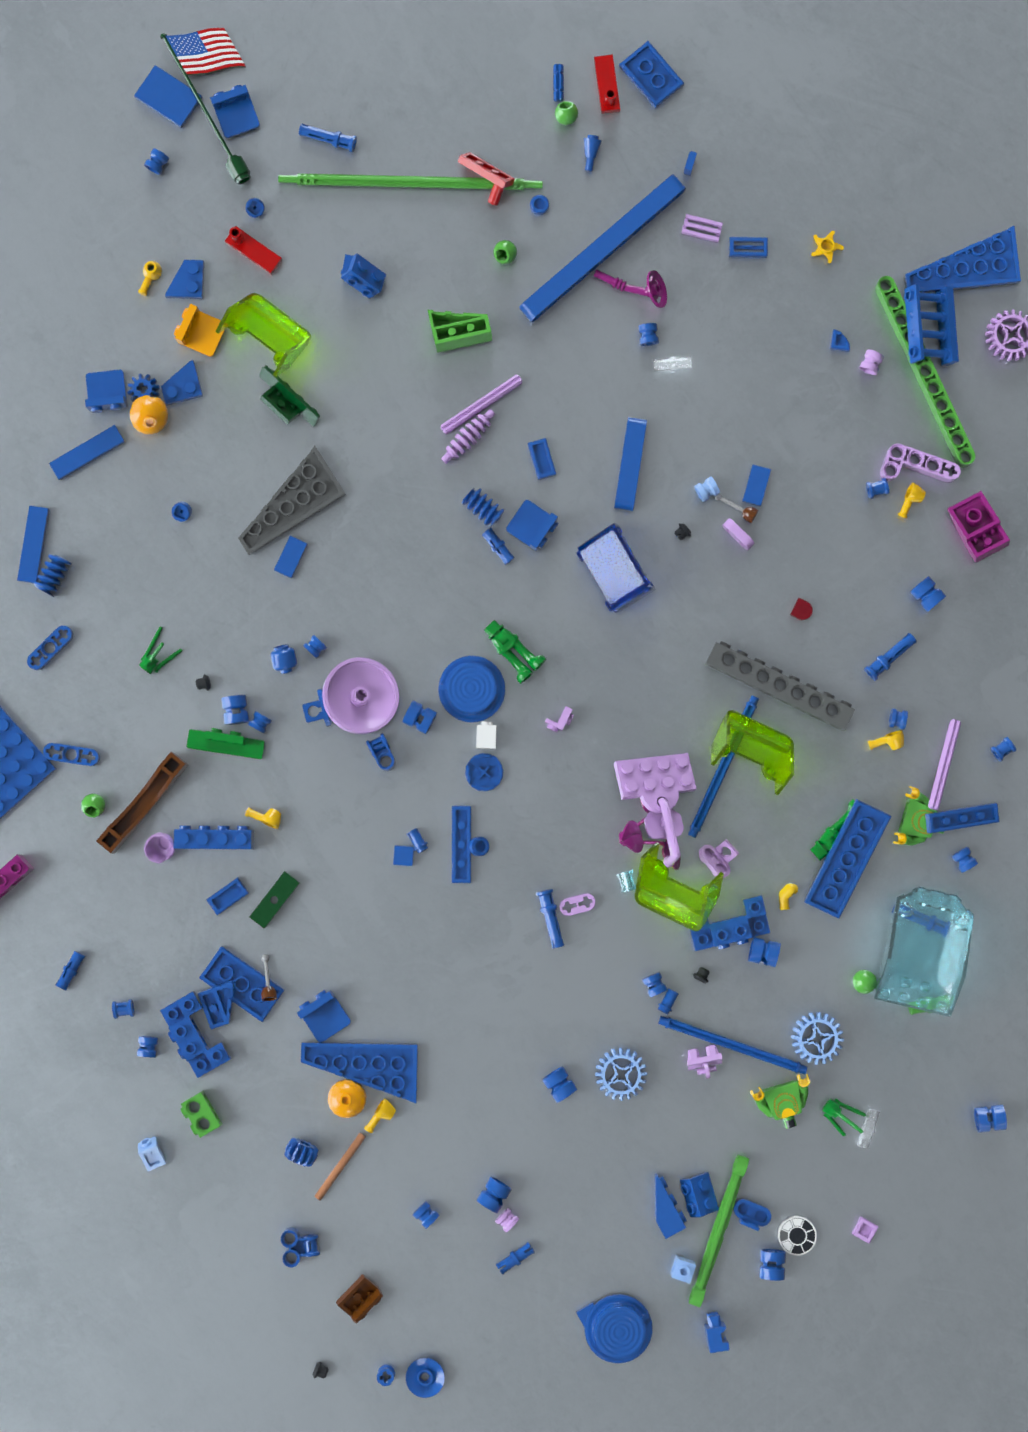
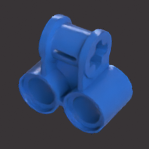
M287 1228L281 1235L282 1245L288 1248L282 1258L285 1266L293 1268L298 1265L301 1257L320 1255L317 1247L318 1234L300 1236L297 1229ZM292 1233L295 1236V1241L288 1242L285 1235ZM287 1254H296L297 1260L295 1262L289 1261Z

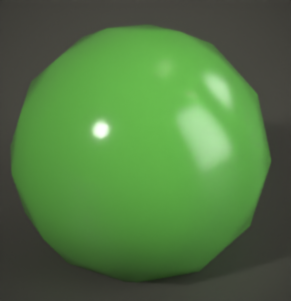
M570 101L558 104L555 108L556 120L563 125L574 123L578 118L576 105Z
M502 240L495 245L493 254L499 263L509 264L515 260L517 248L511 241Z
M91 793L86 795L81 802V809L88 817H98L106 808L105 800L98 794Z
M860 970L853 977V985L859 993L867 994L874 991L877 979L872 972Z

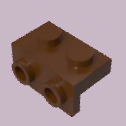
M362 1274L336 1301V1304L357 1324L366 1317L373 1306L380 1302L383 1294L375 1283Z

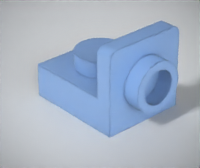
M155 1136L146 1138L138 1143V1154L147 1171L166 1164Z

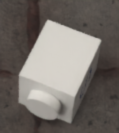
M481 722V725H477V749L496 750L497 726L493 725V722Z

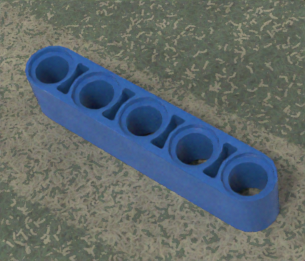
M628 417L614 506L616 509L629 511L634 509L647 420Z

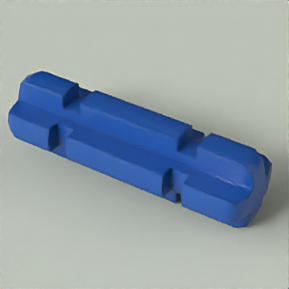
M554 64L553 90L555 91L554 101L556 102L564 100V92H562L564 91L563 64Z

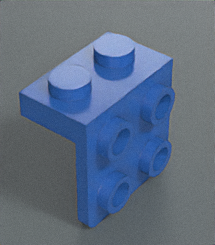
M237 85L227 92L220 91L210 97L225 138H231L259 128L260 123L246 85Z
M122 370L86 374L88 399H85V405L89 411L99 413L106 409L116 411L128 407L124 372Z
M525 500L506 527V531L537 551L539 547L542 549L546 544L548 533H553L558 526V516L553 513L549 514L531 501Z
M323 990L315 996L317 1000L311 1004L309 1001L299 1006L300 1011L297 1012L300 1019L303 1018L319 1043L324 1042L351 1023L350 1018L331 990L327 993Z

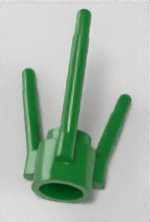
M161 626L158 628L145 655L141 658L142 662L139 664L149 674H152L153 671L158 672L161 667L182 652V649H179L160 664H157L159 661L155 657L164 646V643H160L152 655L150 653L163 629Z
M830 1098L821 1110L825 1113L823 1116L833 1124L842 1136L846 1134L832 1116L834 1118L840 1117L855 1130L863 1133L860 1127L840 1113L842 1111L840 1107L863 1117L866 1116V1113L846 1105L838 1099L833 1100Z

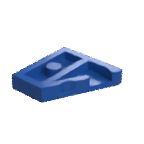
M194 360L189 361L161 386L166 406L203 396Z
M234 980L198 993L211 1030L229 1024L231 1021Z

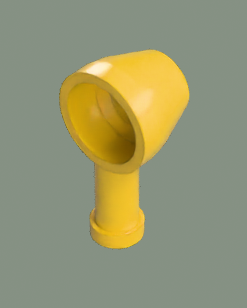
M148 261L143 266L145 279L138 290V293L147 296L151 282L159 279L162 275V268L156 261ZM150 266H154L152 271L148 270Z
M912 482L905 493V502L900 513H898V516L905 519L908 517L907 514L912 503H921L926 494L916 483Z
M894 731L886 734L884 737L872 741L869 740L870 750L884 744H888L892 750L902 748L904 746L903 731Z
M248 807L245 813L246 817L259 820L274 829H278L281 823V813L272 808L265 814H262Z
M384 1098L380 1102L374 1116L368 1125L364 1127L369 1133H373L381 1118L390 1120L394 1116L396 1109L387 1099Z

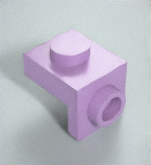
M566 706L558 723L547 718L545 721L548 724L547 728L555 732L558 730L562 731L565 724L570 725L574 717L571 714L573 709Z

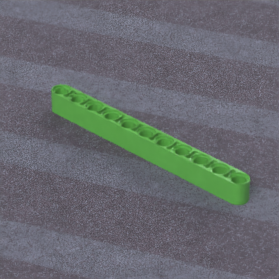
M883 276L878 281L875 291L910 364V356L908 354L909 343L905 339V334H908L906 305L893 278ZM881 283L888 284L890 289H882ZM889 300L896 301L897 307H891ZM897 317L904 318L905 324H899ZM924 356V360L910 364L955 463L962 468L968 467L975 460V452L931 358ZM921 368L928 369L929 375L924 376L921 373ZM929 385L936 386L937 393L930 392ZM937 402H942L945 405V410L938 409ZM950 419L953 422V427H947L945 420ZM954 436L961 439L960 445L953 442ZM961 454H967L969 462H964L961 459Z

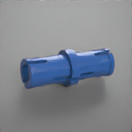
M489 528L482 534L492 547L491 550L497 553L505 565L515 558L504 545L505 542L500 540L492 528Z
M77 951L73 952L69 962L63 967L62 975L55 984L57 987L65 991L67 990L71 980L77 975V970L85 956Z
M529 1242L517 1251L510 1252V1256L496 1264L498 1269L506 1265L500 1270L502 1275L515 1265L519 1266L521 1261L535 1253L533 1248L525 1252L531 1247Z

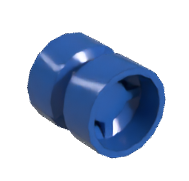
M930 576L926 577L910 591L916 600L922 599V607L927 612L946 597L942 590L934 588L936 583Z
M246 695L221 698L222 709L226 710L223 714L224 725L249 722L248 711L245 710L247 706ZM239 709V713L232 714V710Z
M413 700L402 722L411 727L415 725L418 731L427 734L437 712L430 708L423 709L422 704ZM420 715L424 717L423 721L418 720Z
M753 937L748 961L758 964L762 961L764 965L776 967L781 943L773 941L766 943L764 939Z
M563 1066L542 1079L547 1089H552L551 1094L556 1103L564 1100L577 1090L572 1080H567L569 1075Z
M993 1105L990 1109L986 1106L974 1109L978 1133L990 1132L991 1128L995 1131L1007 1129V1118L1003 1105Z
M491 1176L485 1185L486 1190L481 1191L477 1201L492 1212L498 1213L503 1205L502 1200L507 1199L512 1189Z
M761 1249L760 1261L763 1265L760 1266L759 1278L772 1281L785 1280V1268L782 1264L786 1263V1251Z

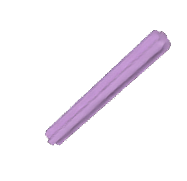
M519 375L513 376L441 425L442 431L445 434L450 433L521 385L522 379Z
M952 719L949 723L928 807L933 810H937L940 807L961 727V722Z

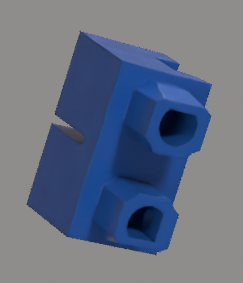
M718 1311L706 1313L708 1324H704L709 1352L716 1353L730 1350L727 1338L721 1337V1333L725 1331L726 1326L720 1320Z

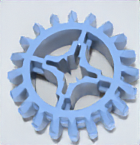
M820 1012L816 1013V1018H814L813 1013H809V1020L806 1016H802L804 1023L796 1022L800 1028L793 1027V1031L798 1032V1034L791 1035L792 1039H797V1042H793L792 1046H799L795 1053L803 1052L800 1058L803 1060L808 1056V1063H811L814 1058L815 1065L819 1064V1059H821L823 1064H826V1057L833 1061L831 1054L839 1055L835 1051L836 1047L839 1049L843 1048V1046L838 1044V1041L844 1042V1038L838 1037V1035L843 1034V1030L836 1031L840 1024L836 1023L833 1025L835 1021L833 1017L827 1021L828 1014L826 1013L823 1015V1018H821ZM816 1022L825 1023L831 1029V1032H820ZM811 1025L810 1036L802 1039L805 1029ZM816 1032L820 1036H825L819 1039V1044L816 1041H812L816 1037ZM833 1037L830 1048L824 1052L825 1041ZM814 1044L819 1054L809 1053L804 1045Z
M621 1047L619 1048V1054H616L615 1049H611L613 1055L609 1056L607 1052L604 1053L607 1060L605 1061L603 1058H600L599 1061L603 1065H596V1068L601 1070V1072L595 1073V1076H601V1079L596 1080V1083H603L604 1085L599 1089L603 1091L607 1088L608 1090L605 1095L609 1096L612 1092L613 1100L616 1099L617 1094L620 1101H623L624 1094H626L629 1100L631 1099L630 1092L637 1096L638 1093L635 1089L643 1090L639 1083H646V1080L641 1078V1076H647V1072H641V1069L646 1068V1065H639L643 1059L640 1057L635 1060L637 1053L634 1052L630 1056V1049L628 1048L625 1054H623ZM624 1058L630 1060L631 1063L621 1067L615 1062V1059ZM610 1063L614 1069V1074L606 1081L605 1071ZM615 1066L621 1069V1071L623 1069L626 1071L624 1075L627 1082L621 1079V1077L619 1079L616 1078L618 1073ZM636 1067L637 1078L632 1085L628 1075ZM616 1082H623L627 1089L618 1090L612 1088L611 1085Z

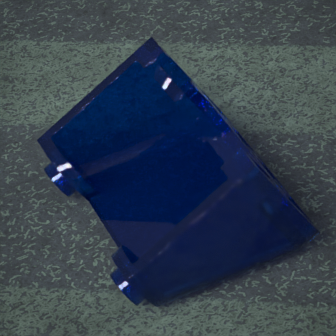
M617 523L611 524L578 546L579 551L576 552L580 561H585L607 601H605L607 608L610 612L613 610L615 613L620 612L656 590L653 583L646 578L647 575L626 542V538L621 536L623 532Z

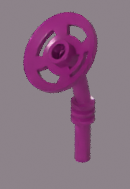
M597 269L594 273V277L613 285V288L617 287L616 289H620L621 292L627 291L650 297L658 308L665 307L667 303L665 283L661 275L655 270L648 273L646 288L627 284V281L623 282V279L619 280L618 277L614 278ZM658 297H661V300L658 303L656 299H658Z

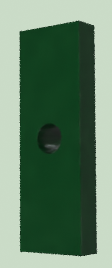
M284 871L249 918L265 929L300 882ZM274 896L278 898L276 904L272 902V897Z

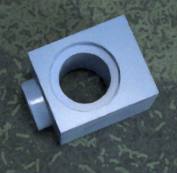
M676 1255L670 1272L671 1277L690 1284L696 1268L695 1261Z

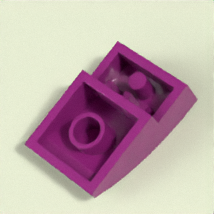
M982 491L947 509L957 532L975 563L1009 546L1010 539L1001 527V521Z

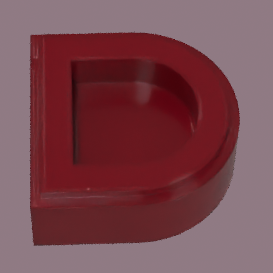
M798 598L790 616L798 620H806L812 615L813 608L809 602Z

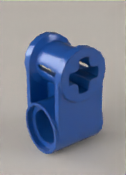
M380 734V737L372 741L367 740V746L378 766L384 771L394 769L396 761L384 734ZM385 757H389L392 760L388 767H384L381 764L382 759Z

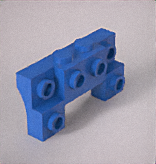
M762 895L742 900L746 915L709 923L706 909L686 913L694 950L699 951L717 946L719 949L730 947L729 943L745 944L752 937L769 934L770 929Z
M193 991L161 1009L160 1012L169 1026L170 1032H168L170 1039L173 1043L176 1042L179 1047L177 1051L180 1057L189 1062L197 1078L232 1058L226 1052L223 1042L212 1048H209L191 1016L203 1008L195 996L196 993Z

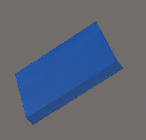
M649 41L619 64V67L654 108H657L684 85L681 78Z
M156 65L134 95L136 99L181 128L199 103L190 87Z

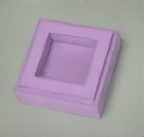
M860 1217L852 1234L870 1244L878 1226Z

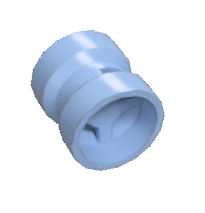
M712 477L707 478L703 484L698 483L694 486L702 502L707 501L709 496H716L720 493Z

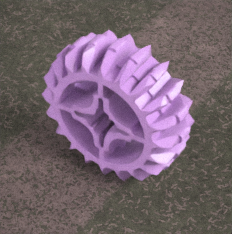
M1007 310L1003 312V315L998 313L996 318L990 320L991 324H988L986 327L989 331L985 333V336L990 337L986 340V343L992 344L988 349L996 350L993 354L994 356L1000 353V360L1007 356V361H1011L1012 357L1015 361H1018L1020 356L1025 358L1026 353H1028V315L1024 318L1021 317L1022 311H1019L1017 315H1015V310H1011L1010 315ZM1004 322H1013V323H1016L1017 325L1014 326V327H1010V326H1008L1007 324L1004 325L1003 323H1004ZM1021 328L1025 333V342L1020 335ZM997 329L1003 338L1001 343L997 338ZM1014 330H1016L1014 336L1010 338L1008 341H1006L1008 335L1012 333ZM1012 344L1015 347L1018 346L1020 348L1008 349L1006 348V346Z

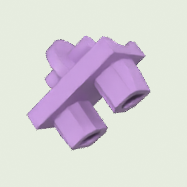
M716 1045L705 1047L707 1056L704 1057L699 1056L698 1049L688 1050V1071L697 1069V1074H705L706 1079L710 1078V1072L717 1071L716 1065L722 1064V1054L718 1052Z

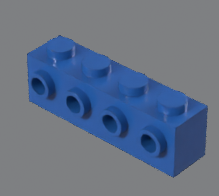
M181 825L179 829H174V849L254 850V830H249V826H237V830H229V826H218V830H210V826H199V829H191V826Z

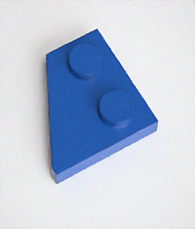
M184 260L166 291L165 297L203 299L204 261Z

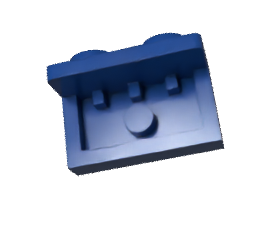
M357 253L352 257L349 269L342 274L341 279L364 296L372 298L381 292L386 274Z
M709 1172L680 1180L681 1191L686 1201V1209L691 1218L703 1217L719 1210Z

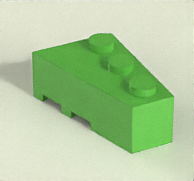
M428 310L437 353L492 341L487 314L465 312L459 314L451 313V311L434 312L433 310Z

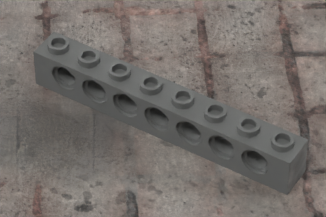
M721 641L720 644L717 642L714 644L705 665L841 731L846 730L855 709L851 708L852 704L844 700L839 702L834 699V695L828 692L822 694L816 691L817 687L809 683L804 685L799 682V678L793 675L787 677L782 674V670L774 666L769 668L760 659L755 658L752 660L747 657V653L741 650L736 652L730 649L731 646ZM725 655L733 657L734 662L732 665L725 664ZM744 663L749 664L751 667L750 673L742 672L741 665ZM759 672L767 673L768 680L766 682L759 680ZM777 680H782L785 683L784 690L776 688ZM796 688L800 689L803 693L800 699L793 696V690ZM812 697L819 699L820 704L818 707L811 705L810 700ZM829 705L837 708L836 715L833 716L828 713Z

